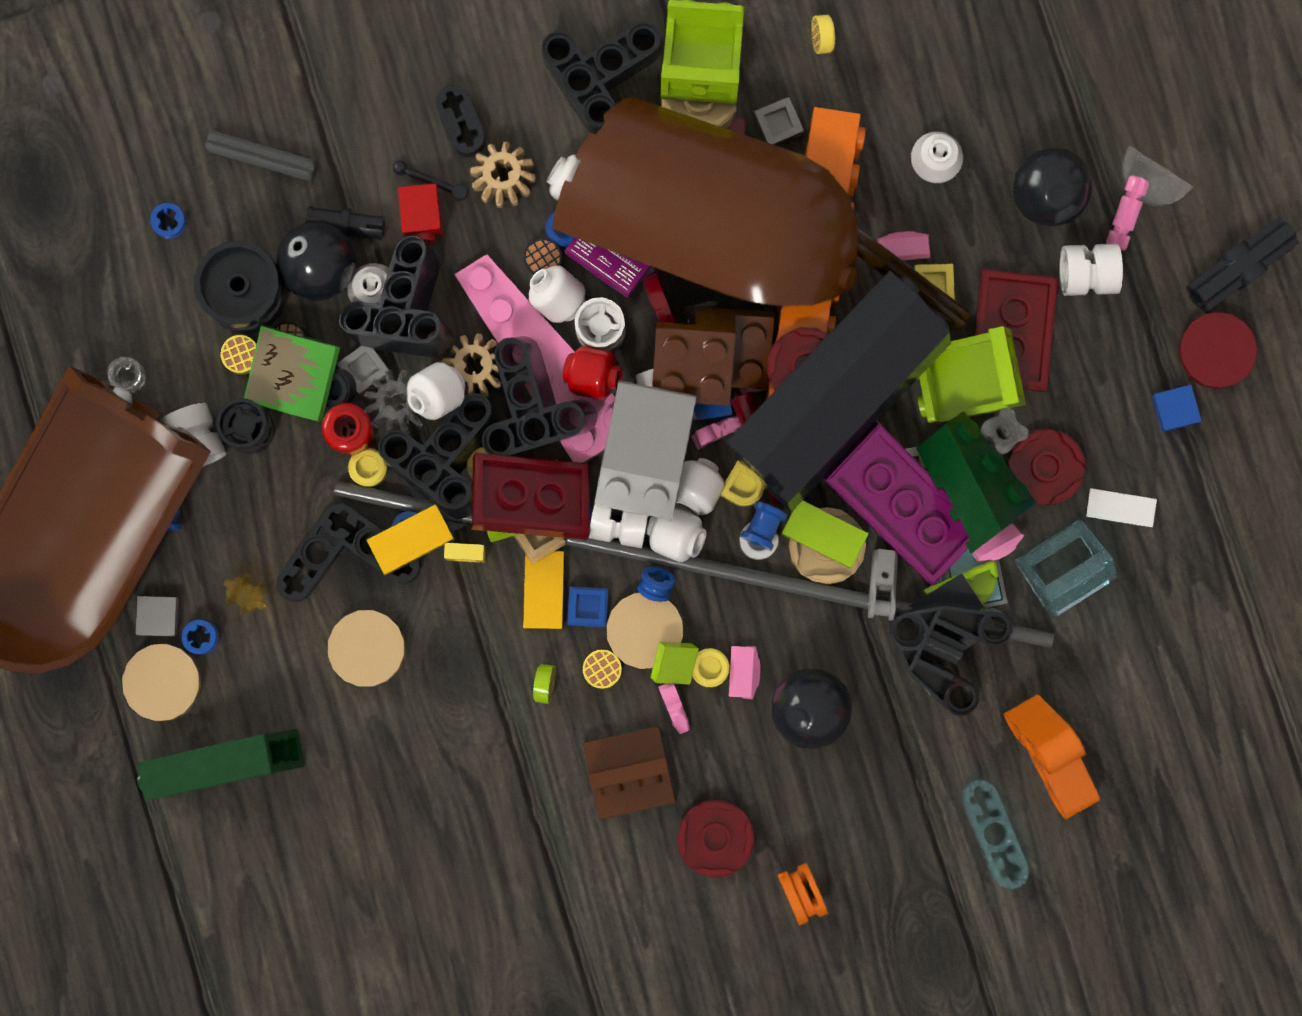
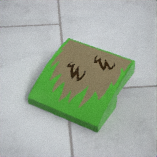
M261 326L244 399H250L258 405L280 412L322 422L340 347L310 337L298 336L270 326Z

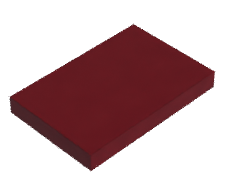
M982 269L980 271L974 336L989 333L988 329L1001 326L1011 329L1023 390L1046 392L1058 277Z
M475 453L472 469V530L587 540L590 535L589 463Z

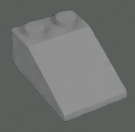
M619 380L594 505L672 520L696 395Z

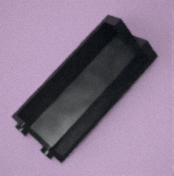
M889 271L726 442L730 451L760 478L763 487L791 512L951 344L950 332L948 331L950 327L947 322L938 314L932 312L917 294L919 292L918 287L904 275L898 278Z

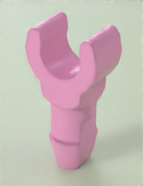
M737 415L726 417L724 420L695 431L691 438L697 450L725 435L734 433L741 425Z
M664 684L659 686L658 688L672 720V725L679 734L689 731V720L675 685Z

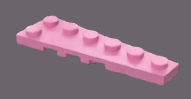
M487 254L457 272L455 277L497 343L505 338L521 336L530 337L537 342L556 404L583 399L589 401L595 407L597 422L591 431L560 441L572 462L586 463L604 452L615 396L611 393L606 399L597 400L571 393L568 384L563 381V367L567 356L570 353H574L573 349L538 310L530 304L529 300ZM516 344L512 354L514 360L519 364L523 358V351ZM526 382L524 386L533 398L534 389L529 382ZM572 408L569 413V421L577 428L580 424V415L576 409Z

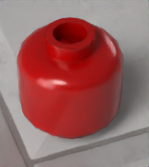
M581 346L574 353H570L567 356L563 367V381L568 384L571 393L577 396L604 400L610 396L613 389L617 390L619 380L622 381L623 368L618 366L616 355L609 350Z
M341 403L332 407L323 419L322 434L325 442L333 450L343 455H356L364 452L371 445L374 438L375 426L372 418L362 407L353 403ZM350 425L356 426V429H351Z

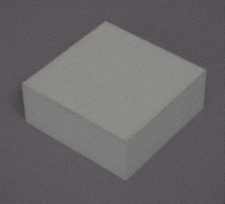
M789 97L754 111L755 120L766 143L777 146L802 136L804 133Z
M362 345L337 363L339 368L347 370L353 376L356 382V391L360 396L391 375V372L375 350Z
M137 596L136 635L178 636L179 598Z

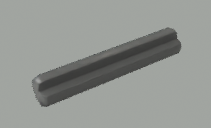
M210 131L207 136L205 148L211 153L306 181H312L315 175L317 164L313 159L217 131Z

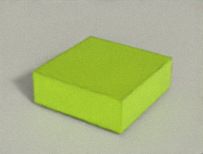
M659 642L650 678L656 683L690 685L699 648L693 643Z

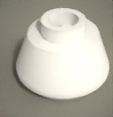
M930 132L920 137L915 143L911 153V162L915 172L922 179L931 183H943L955 177L961 169L963 152L958 141L951 135L944 132Z
M370 263L359 267L354 272L347 289L351 303L366 302L379 304L389 268L377 263Z

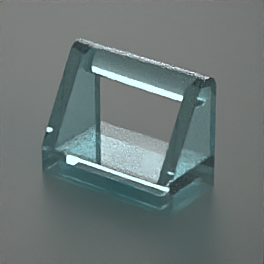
M1081 519L1015 559L1022 574L1053 619L1118 578L1114 559ZM1081 537L1093 556L1050 584L1045 585L1032 567Z

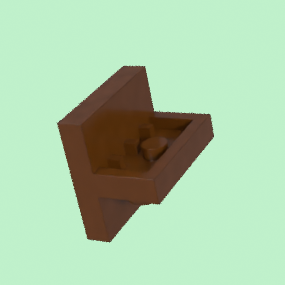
M659 726L583 743L589 770L588 777L591 790L594 793L599 820L675 803Z

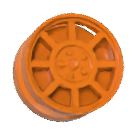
M807 863L797 866V871L793 873L785 871L778 874L799 926L808 923L809 917L814 915L822 917L828 914ZM809 883L815 898L811 899L805 885Z

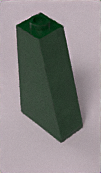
M293 729L256 735L137 762L139 770L137 781L140 790L143 792L144 801L298 769L305 767L298 731Z

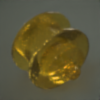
M248 573L241 578L239 576L236 577L233 582L227 578L223 584L228 588L225 596H227L225 605L229 606L234 602L241 606V616L248 611L252 613L256 608L263 610L266 606L261 601L264 597L262 592L264 584L260 583L255 587L249 584L250 574Z

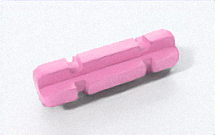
M1134 175L1128 178L1124 189L1127 192L1125 196L1122 195L1112 223L1115 227L1113 231L1110 230L1106 244H1118L1121 251L1127 249L1131 238L1128 234L1129 231H1133L1143 204L1140 201L1141 197L1146 195L1149 187L1148 180Z

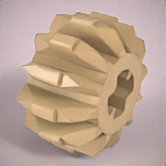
M509 142L502 144L501 152H497L495 146L489 144L488 151L490 156L487 157L484 154L477 153L476 160L481 166H474L470 169L471 175L478 178L472 183L474 191L484 190L481 198L485 203L491 201L496 196L497 208H502L504 198L508 197L511 204L516 206L518 205L516 193L528 197L530 190L525 184L535 183V175L527 172L534 166L532 159L522 160L525 153L521 147L515 149L510 154ZM505 168L509 179L501 182L497 171Z
M476 334L474 345H470L466 335L460 337L463 348L459 350L453 345L450 353L455 358H443L442 363L454 367L461 373L465 386H467L466 395L475 393V389L479 388L481 395L487 398L489 397V391L486 385L490 383L496 389H500L502 386L500 381L494 377V375H499L495 354L493 353L497 343L491 339L482 347L483 336L482 334ZM477 358L481 359L480 364L483 370L479 374L473 371V375H469L467 362L473 359L474 363H476Z

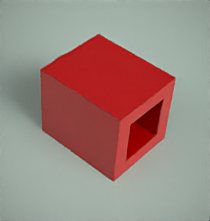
M436 183L398 187L401 228L404 237L418 236L426 244L435 242V237H444L440 192Z

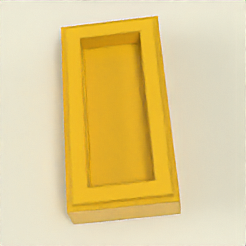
M435 504L367 539V542L384 575H387L455 539L438 506Z
M554 551L534 564H531L525 554L524 629H563L564 551Z

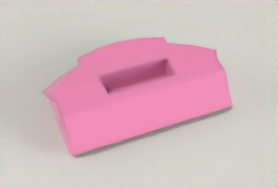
M912 231L896 232L877 239L878 243L902 261L930 258L929 234Z
M1011 523L974 551L972 555L976 562L1001 559L1017 548L1016 545L1022 540L1024 535Z
M731 646L729 697L754 698L756 689L759 687L761 668L756 646Z

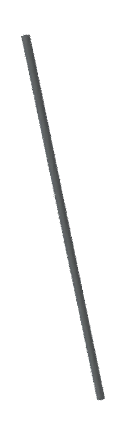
M337 481L334 490V496L420 513L435 505L430 500ZM439 508L444 519L472 525V514L463 519H456ZM589 537L587 540L563 538L565 545L868 609L869 594L698 557H690L684 562H677L654 552L651 547L643 546L640 549L621 545L620 541L614 539L611 542L590 539ZM876 595V600L888 601V598ZM896 600L895 614L911 609L912 607L908 606L913 603ZM993 620L998 629L990 635L999 637L1004 633L1006 624ZM1013 625V633L1010 640L1052 648L1054 633Z

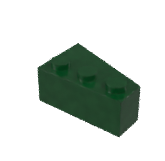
M964 411L942 426L916 448L937 490L944 488L953 505V508L949 511L953 521L957 522L960 520L970 538L965 543L970 554L1004 530L1036 503L1030 495L1027 486L1018 480L1006 465L1003 456L991 446L981 433L977 423L971 420Z

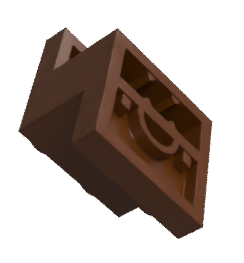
M696 307L695 324L657 322L652 387L696 395L695 404L730 406L731 387L768 389L767 358L772 349L774 312Z

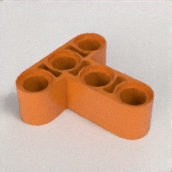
M1037 694L1004 713L1008 726L1017 740L1028 751L1054 805L1065 820L1100 801L1098 792L1081 759L1086 753L1073 729L1040 695Z

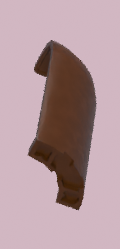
M632 96L623 99L603 115L605 123L597 134L589 132L575 156L580 163L572 182L564 181L558 198L552 229L721 293L748 301L780 306L815 305L832 300L853 287L856 281L857 269L854 266L857 257L858 222L847 192L828 169L804 155Z
M68 366L0 491V669L7 671L40 674L69 666L96 648L115 624L211 452L183 427L176 428L162 423L160 419L163 414L139 399H136L134 404H131L116 395L113 391L115 386L71 366Z

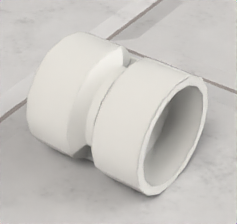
M1096 244L1093 250L1090 251L1085 245L1062 247L1060 254V283L1064 296L1086 295L1090 289H1093L1097 295L1120 293L1123 279V263L1121 249L1118 244Z
M602 297L592 298L581 305L575 316V330L580 345L609 350L611 352L621 346L625 337V321L620 307L615 302Z
M197 403L183 407L160 419L162 423L176 428L183 427L211 451L203 467L223 458L227 454L219 434L209 431L213 427V418L206 403Z
M594 505L589 538L605 542H611L614 538H618L621 545L642 549L649 516ZM612 516H622L621 523L611 519Z

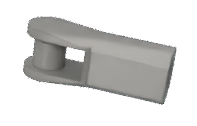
M877 549L872 552L867 614L870 619H873L874 615L886 616L888 621H893L898 569V553L896 551ZM876 594L889 595L888 601L876 600Z

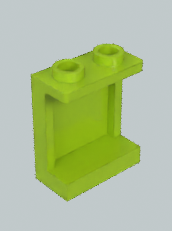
M693 0L668 1L660 99L737 104L744 17L743 6L727 2L716 4L695 2Z
M1001 326L988 329L989 333L951 341V344L917 379H920L922 394L918 395V405L922 417H927L929 423L937 425L949 422L963 411L968 417L1026 405L1011 329Z

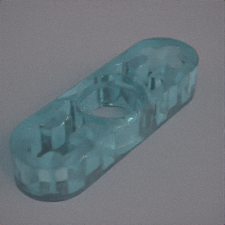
M970 781L961 792V802L994 881L1000 886L1008 889L1018 888L1026 882L1029 868L996 788L988 781ZM975 787H979L981 791L989 792L990 797L985 799L986 807L989 812L996 808L998 816H988L979 823L977 822L976 816L984 814L979 804L970 803L969 798L975 795L973 790ZM990 823H1000L1005 829V839L998 845H990L984 838V830ZM1012 845L1013 852H1007L1006 855L1011 864L1019 865L1020 870L1015 872V880L1011 881L1006 876H1000V871L1005 869V865L1000 856L993 860L991 852H1001Z

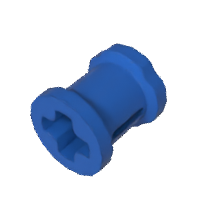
M756 501L754 504L756 512L747 531H742L740 537L758 547L772 551L774 547L772 539L780 522L786 520L787 514L773 506Z

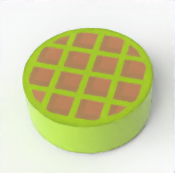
M540 664L537 668L533 687V699L537 703H551L556 679V667L554 665Z

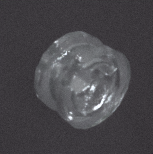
M130 357L115 359L109 365L107 371L110 384L123 388L130 393L138 391L146 379L143 366ZM130 366H134L135 369L131 372L136 375L135 379L132 382L125 380L121 385L119 380L122 377L117 375L121 368L128 370Z

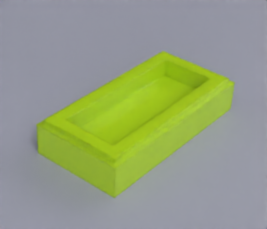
M802 501L793 510L781 535L851 569L869 533Z

